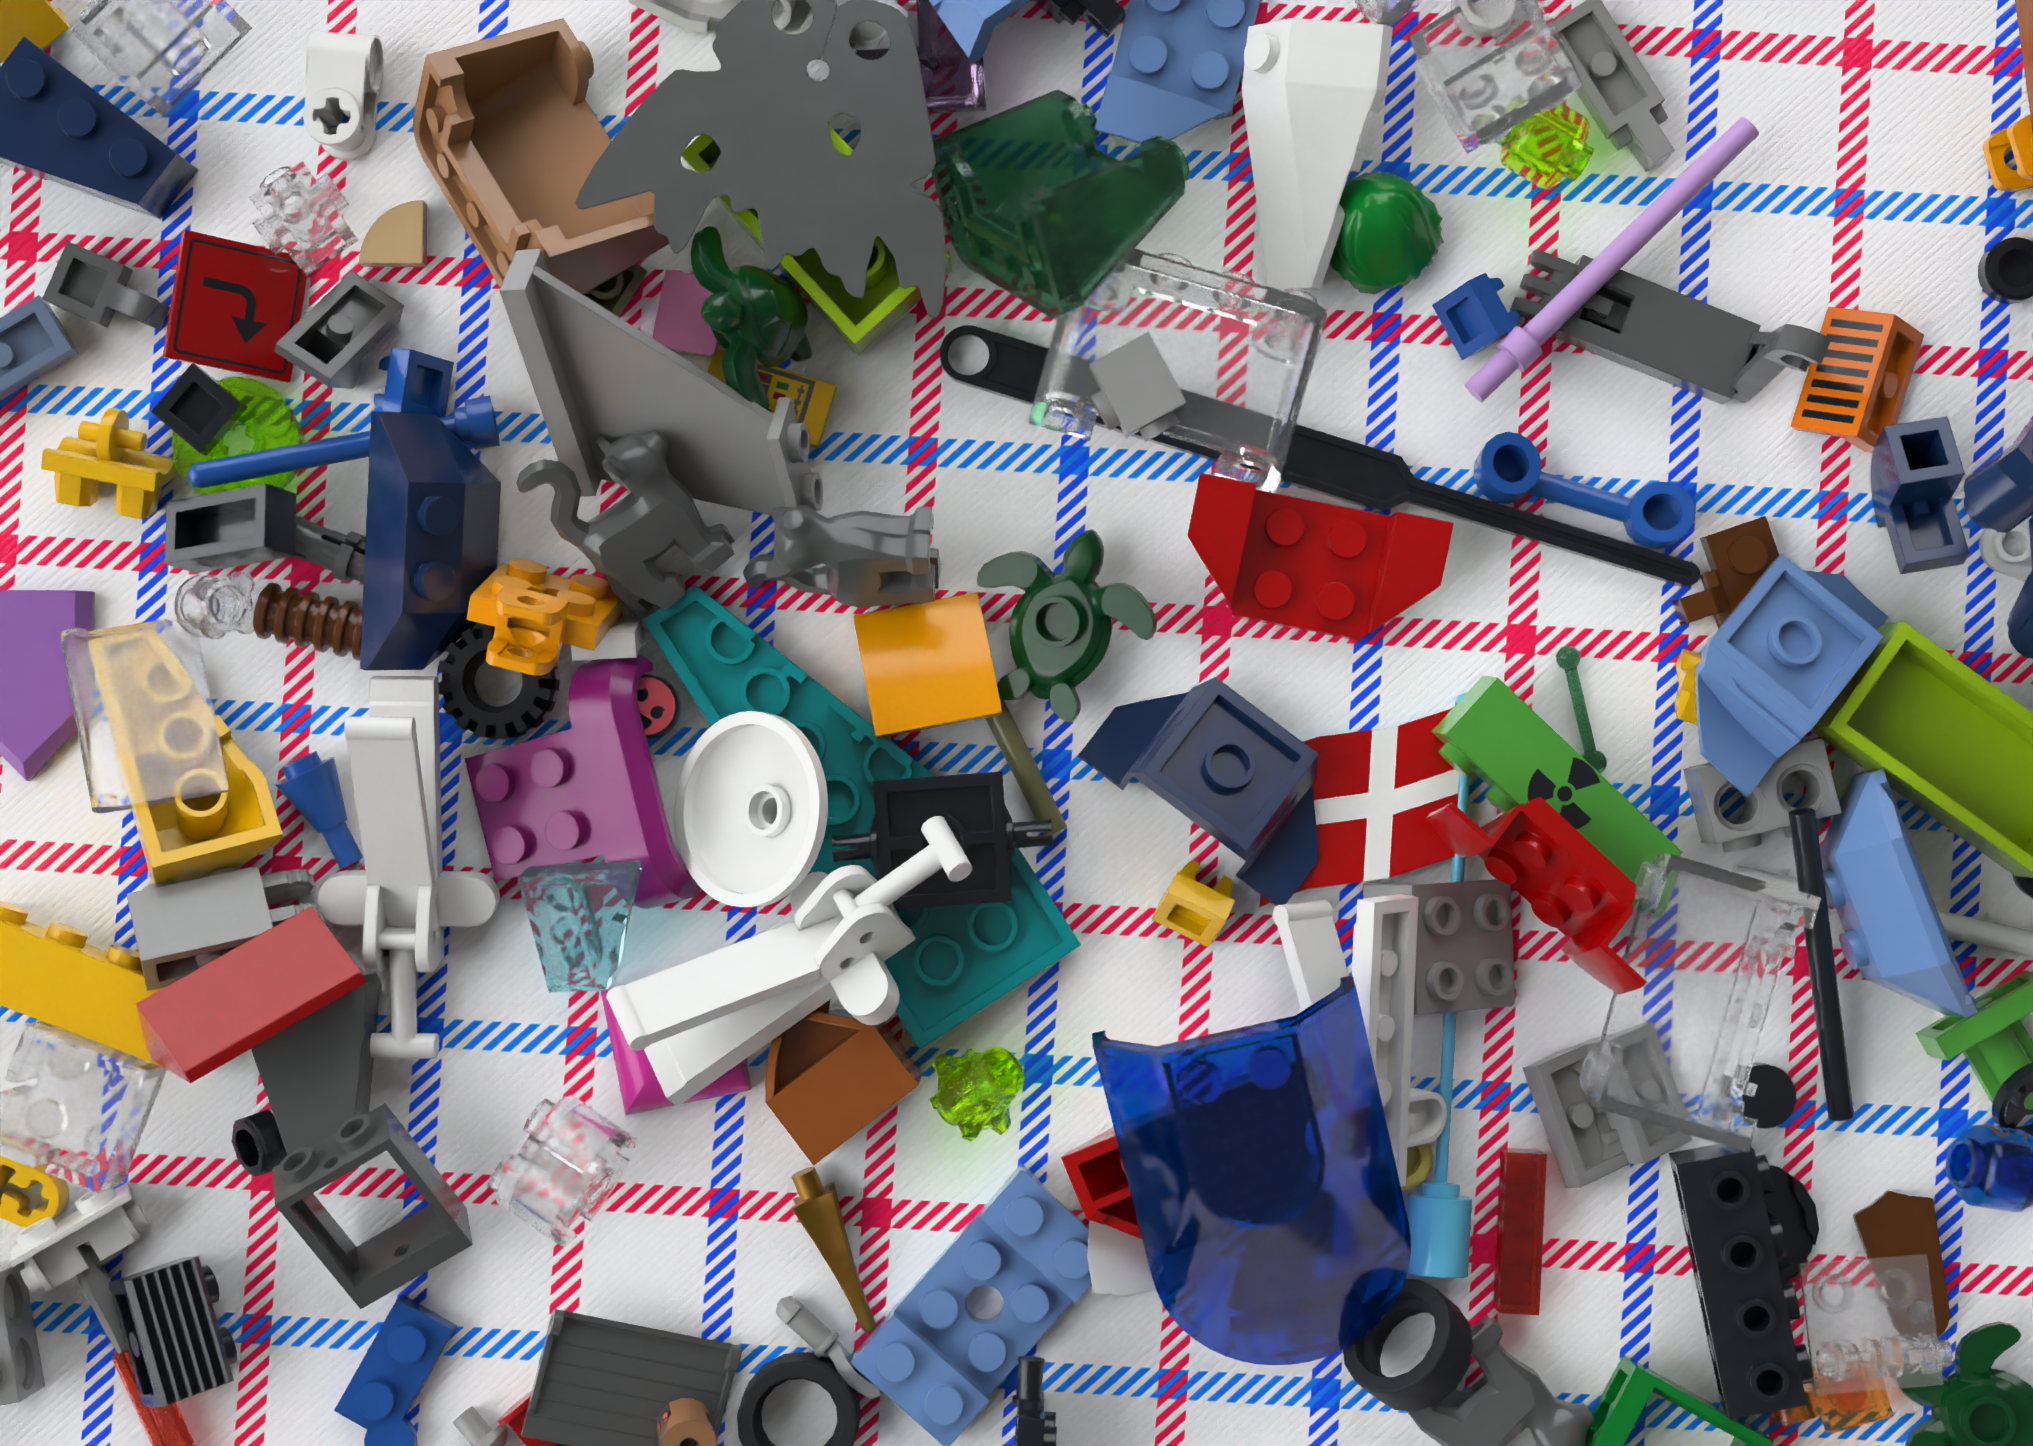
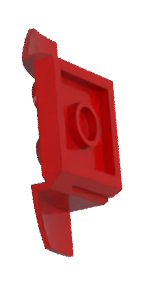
M1205 473L1199 474L1187 536L1224 595L1225 601L1234 617L1357 641L1441 586L1454 522L1398 511L1391 516L1256 490V483Z
M1542 797L1515 806L1481 828L1453 802L1431 812L1426 817L1436 833L1458 856L1467 858L1478 855L1484 860V865L1488 872L1497 880L1510 884L1531 904L1532 911L1542 922L1557 928L1564 935L1570 936L1571 938L1561 951L1594 979L1617 994L1627 993L1644 987L1647 981L1608 946L1633 914L1634 906L1632 903L1635 900L1637 885Z

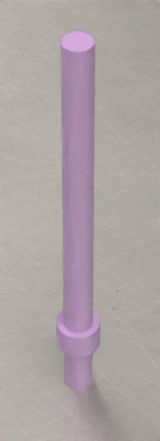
M1740 117L1523 328L1515 326L1511 332L1497 343L1499 351L1464 384L1469 393L1482 403L1516 369L1524 372L1543 353L1540 346L1759 136L1757 128L1748 119Z

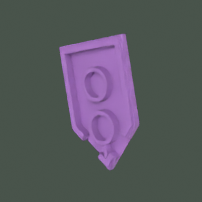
M0 590V755L26 781H31L48 764L47 761L72 736H76L94 718V668L86 639L94 638L95 592Z

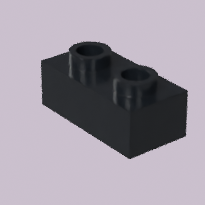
M264 483L168 501L166 505L164 564L200 573L295 556L296 494Z

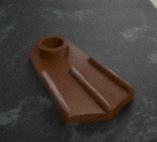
M1887 1190L1870 1205L1854 1213L1852 1217L1893 1328L1898 1334L1910 1341L1918 1343L1930 1342L1944 1333L1950 1320L1934 1201L1930 1197L1909 1196ZM1922 1300L1927 1306V1316L1922 1322L1913 1324L1908 1318V1308L1913 1302Z

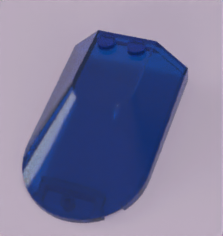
M1353 975L1341 977L1340 986L1335 991L1291 1017L1160 1046L1112 1040L1107 1038L1105 1030L1092 1033V1046L1156 1291L1174 1321L1193 1339L1207 1348L1229 1358L1261 1365H1292L1321 1359L1352 1345L1371 1331L1391 1309L1404 1285L1411 1256V1234Z

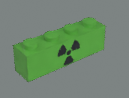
M1483 675L1431 731L1445 744L1438 753L1455 770L1465 777H1468L1474 771L1491 787L1484 796L1502 814L1517 805L1542 797L1637 885L1635 900L1632 903L1633 906L1683 853L1498 677Z

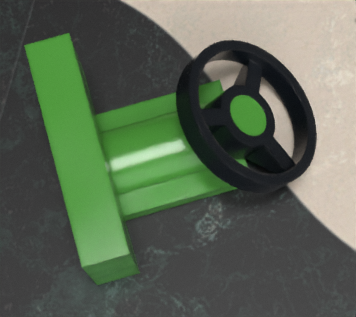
M2023 971L1974 999L1973 1001L1978 1013L1968 1017L1946 1015L1915 1033L1929 1056L1948 1061L1963 1052L1992 1102L1994 1122L2001 1130L2008 1131V1136L2014 1139H2024L2022 1133L2028 1136L2027 1139L2033 1138V1123L2017 1127L2026 1115L2033 1114V1041L2020 1020L2033 1012V972Z

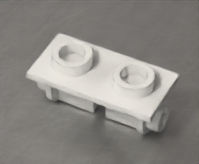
M129 1182L116 1189H113L110 1183H106L79 1198L75 1202L78 1210L55 1223L51 1216H48L18 1233L15 1238L19 1244L11 1248L9 1263L14 1267L26 1260L29 1266L21 1270L20 1274L31 1293L41 1288L49 1292L56 1286L89 1268L78 1246L89 1241L98 1258L102 1261L131 1243L142 1238L141 1231L150 1227L151 1224L139 1204L130 1209H127L124 1203L132 1199Z

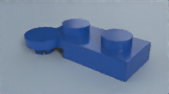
M403 1294L396 1299L334 1409L335 1412L367 1429L364 1446L417 1445V1432L413 1424L405 1416L415 1402L457 1327L456 1324Z

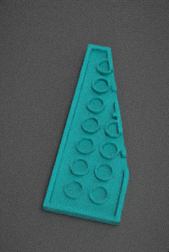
M695 585L687 590L686 594L667 610L660 608L644 618L642 621L710 726L738 712L755 711L778 715L794 724L803 732L814 747L825 775L828 793V816L821 849L808 874L812 872L830 874L843 866L859 865L879 881L880 877L872 863V859L833 862V850L857 849L858 846L832 847V834L870 833L875 815L873 781L932 777L935 775L887 737L876 739L874 727L698 586ZM1014 848L1015 852L1009 868L1012 901L895 909L902 922L911 929L916 939L884 962L897 984L900 994L899 1004L895 1012L919 1049L924 1048L1081 946L1076 935L1019 848Z

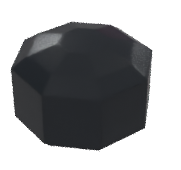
M269 1109L238 1119L233 1124L231 1142L238 1162L250 1175L255 1177L271 1172L272 1168L279 1165L287 1156L274 1115Z

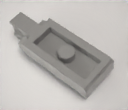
M1586 0L1544 26L1539 36L1605 138L1610 139V142L1617 150L1628 145V148L1645 172L1668 159L1675 149L1659 126L1668 119L1662 107L1665 99L1602 1Z

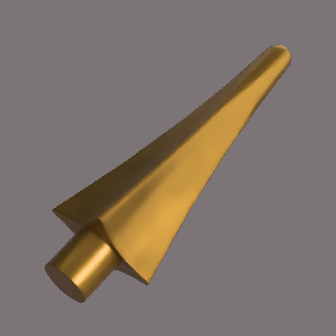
M815 1167L805 1168L791 1176L799 1194V1197L793 1199L796 1205L792 1208V1211L815 1243L837 1279L862 1330L866 1333L872 1332L875 1329V1320L854 1263L835 1183L832 1182L823 1187Z

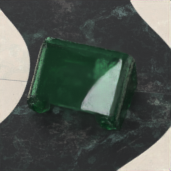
M1058 89L934 139L933 150L935 152L936 164L931 171L951 243L962 263L970 270L1054 319L1074 312L1085 304L1184 195L1185 182L1190 177L1189 165L1181 148L1176 142L1162 136L1155 135L1143 140L1138 154L1121 161L1097 150L1095 139L1099 137V132L1094 131L1097 119L1088 104H1080L1074 97Z

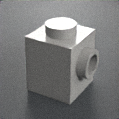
M1149 332L1089 364V370L1100 388L1099 392L1090 397L1109 431L1120 425L1126 438L1140 431L1146 442L1180 423L1175 411L1183 408L1187 402Z

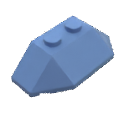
M1884 768L1863 771L1853 775L1840 802L1842 813L1834 816L1820 847L1827 906L1830 909L1836 908L1845 932L1839 935V941L1848 964L1854 970L1859 969L1863 978L1943 1015L1968 1017L1978 1013L1894 800Z

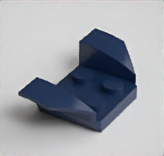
M1217 677L1194 686L1190 692L1115 707L1078 755L1080 759L1121 790H1124L1133 777H1135L1245 860V863L1235 876L1275 906L1288 902L1318 862L1313 782L1316 780L1319 754Z

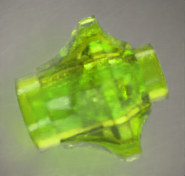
M1000 1047L990 1048L984 1053L970 1048L965 1052L964 1057L940 1054L936 1057L931 1065L938 1076V1093L929 1100L933 1109H937L941 1118L950 1125L959 1126L962 1138L970 1142L975 1140L982 1130L991 1129L999 1135L1005 1133L1011 1125V1103L1016 1093L1022 1089L1025 1080L1024 1071L1018 1059L1011 1052Z

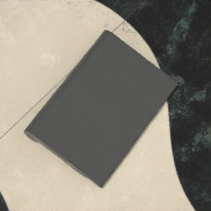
M553 1309L520 1435L522 1437L570 1446H659L656 1427L657 1418L661 1410L671 1401L680 1398H693L702 1402L709 1409L713 1420V1429L718 1439L734 1373L740 1364L742 1347Z

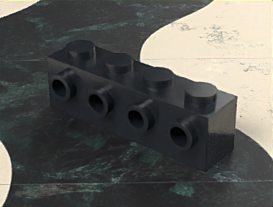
M1746 1139L1668 1153L1719 1400L1727 1417L1734 1419L1807 1406L1803 1384L1813 1383V1373L1805 1344L1795 1345L1790 1321L1800 1319V1310L1792 1281L1782 1282L1777 1258L1787 1256V1247L1779 1218L1769 1219L1764 1195L1774 1193V1184L1766 1155L1756 1156L1755 1150Z

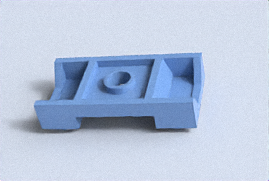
M1021 1163L853 1353L851 1364L941 1445L950 1446L988 1404L990 1395L1017 1366L1018 1357L1025 1356L1072 1302L1076 1304L1092 1286L1087 1259L1089 1227L1054 1197L1037 1177ZM991 1286L999 1291L1004 1305L998 1315L991 1319H979L970 1313L966 1305V1299L969 1293L976 1287Z

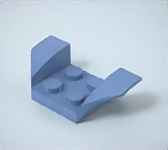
M1130 0L1094 131L1154 148L1212 119L1219 120L1230 117L1244 66V50L1247 43L1248 27L1255 24L1261 0Z
M1781 554L1771 563L1700 651L1702 660L1695 666L1700 754L1731 784L1748 797L1778 758L1795 746L1823 716L1883 639L1884 635L1877 631V629L1889 617L1863 595L1845 575L1805 571L1784 554Z

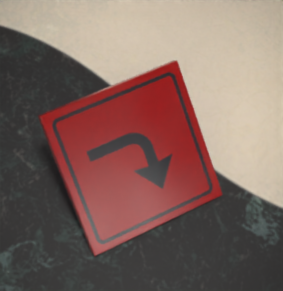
M183 230L162 357L290 383L293 363L274 350L276 343L301 319L310 258Z

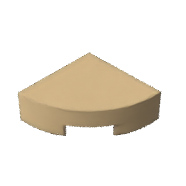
M423 200L405 202L382 214L372 224L363 240L359 263L363 267H427V204Z

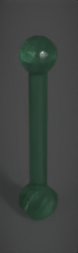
M1570 645L1563 646L1557 651L1556 662L1561 669L1565 670L1584 750L1581 756L1601 774L1607 766V760L1602 752L1596 750L1577 670V666L1581 661V655L1575 647Z

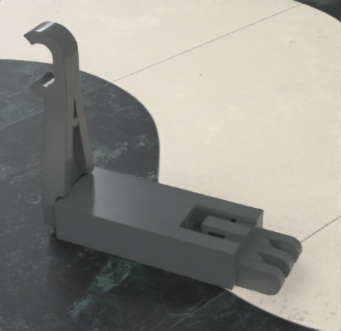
M1534 250L1529 264L1536 269L1551 274L1549 281L1532 274H1524L1519 287L1529 293L1542 297L1540 304L1525 298L1515 297L1510 311L1517 309L1522 317L1531 320L1593 258L1582 255L1575 263H1571L1549 253ZM1621 269L1551 336L1719 404H1724L1731 399L1743 403L1750 401L1785 367L1806 372L1810 362L1822 364L1831 341L1829 337L1819 332L1791 324H1785L1773 332H1759L1761 325ZM1583 308H1586L1583 318L1580 319Z

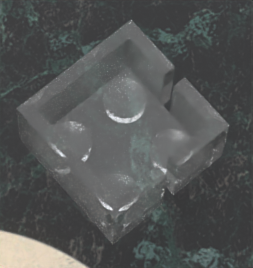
M1472 0L1473 5L1499 45V48L1491 53L1488 52L1460 6L1409 36L1430 97L1467 154L1482 145H1489L1500 141L1514 126L1540 111H1547L1559 106L1568 98L1570 93L1583 86L1558 26L1542 0Z
M43 1021L25 1024L4 1080L14 1084L37 1078L34 1087L23 1084L0 1091V1156L32 1168L49 1162L45 1173L99 1194L124 1183L167 1069ZM61 1149L70 1152L65 1155L59 1156Z

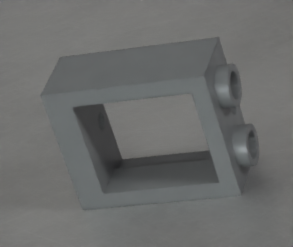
M386 1103L367 1114L352 1116L336 1132L310 1147L304 1146L293 1150L279 1165L272 1168L275 1206L360 1309L473 1245L466 1206ZM387 1150L429 1205L356 1247L314 1195V1192Z

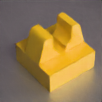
M1191 860L1180 872L1176 873L1161 897L1151 920L1209 947L1227 921L1235 902L1231 898L1232 880L1223 875L1213 890L1195 880L1200 863Z

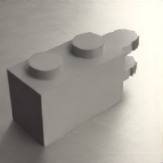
M258 866L244 869L225 867L213 871L207 877L179 883H152L141 891L127 893L147 991L163 988L310 906L313 907L324 921L323 914L315 903H300L297 906L290 905L271 910L268 908L270 905L288 902L291 899L297 900L300 897L311 894L310 892L315 887L313 875L306 869L302 870L300 868L261 876Z

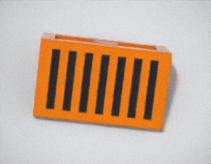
M1828 307L1820 333L1829 337L1831 341L1822 364L1810 362L1790 427L1797 431L1838 436L1864 452L1873 453L1874 446L1883 427L1897 424L1924 334L1896 314Z

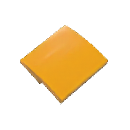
M978 592L853 616L876 739L1002 715V707Z

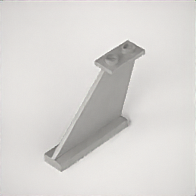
M542 249L516 250L499 292L558 461L574 471L581 489L580 497L596 496L601 479L616 482L603 469L602 462L605 458L597 446L596 439L602 435L613 443L629 433L641 436L656 430L666 438L669 444L666 455L668 472L688 488L693 499L772 515L773 508L782 506L796 507L807 505L814 511L821 510L823 503L822 480L819 473L811 472L808 461L810 452L808 428L805 423H798L791 397L778 398L774 414L757 403L748 401L733 388L550 275Z

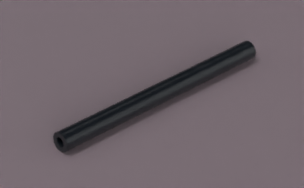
M1799 808L1789 812V821L1827 1112L1830 1120L1845 1121L1854 1117V1108L1816 813L1813 808Z

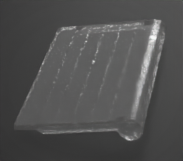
M195 617L175 621L163 619L93 631H86L83 628H70L60 634L90 803L94 813H110L229 792Z

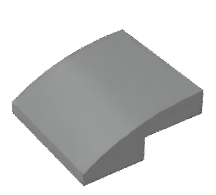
M1649 1020L1641 1021L1585 1041L1522 1068L1566 1188H1581L1629 1164L1647 1163L1692 1141Z

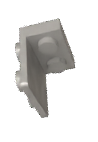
M1493 879L1430 884L1380 883L1363 885V898L1397 894L1419 897L1414 1015L1511 1007L1514 1005L1515 984L1510 884Z

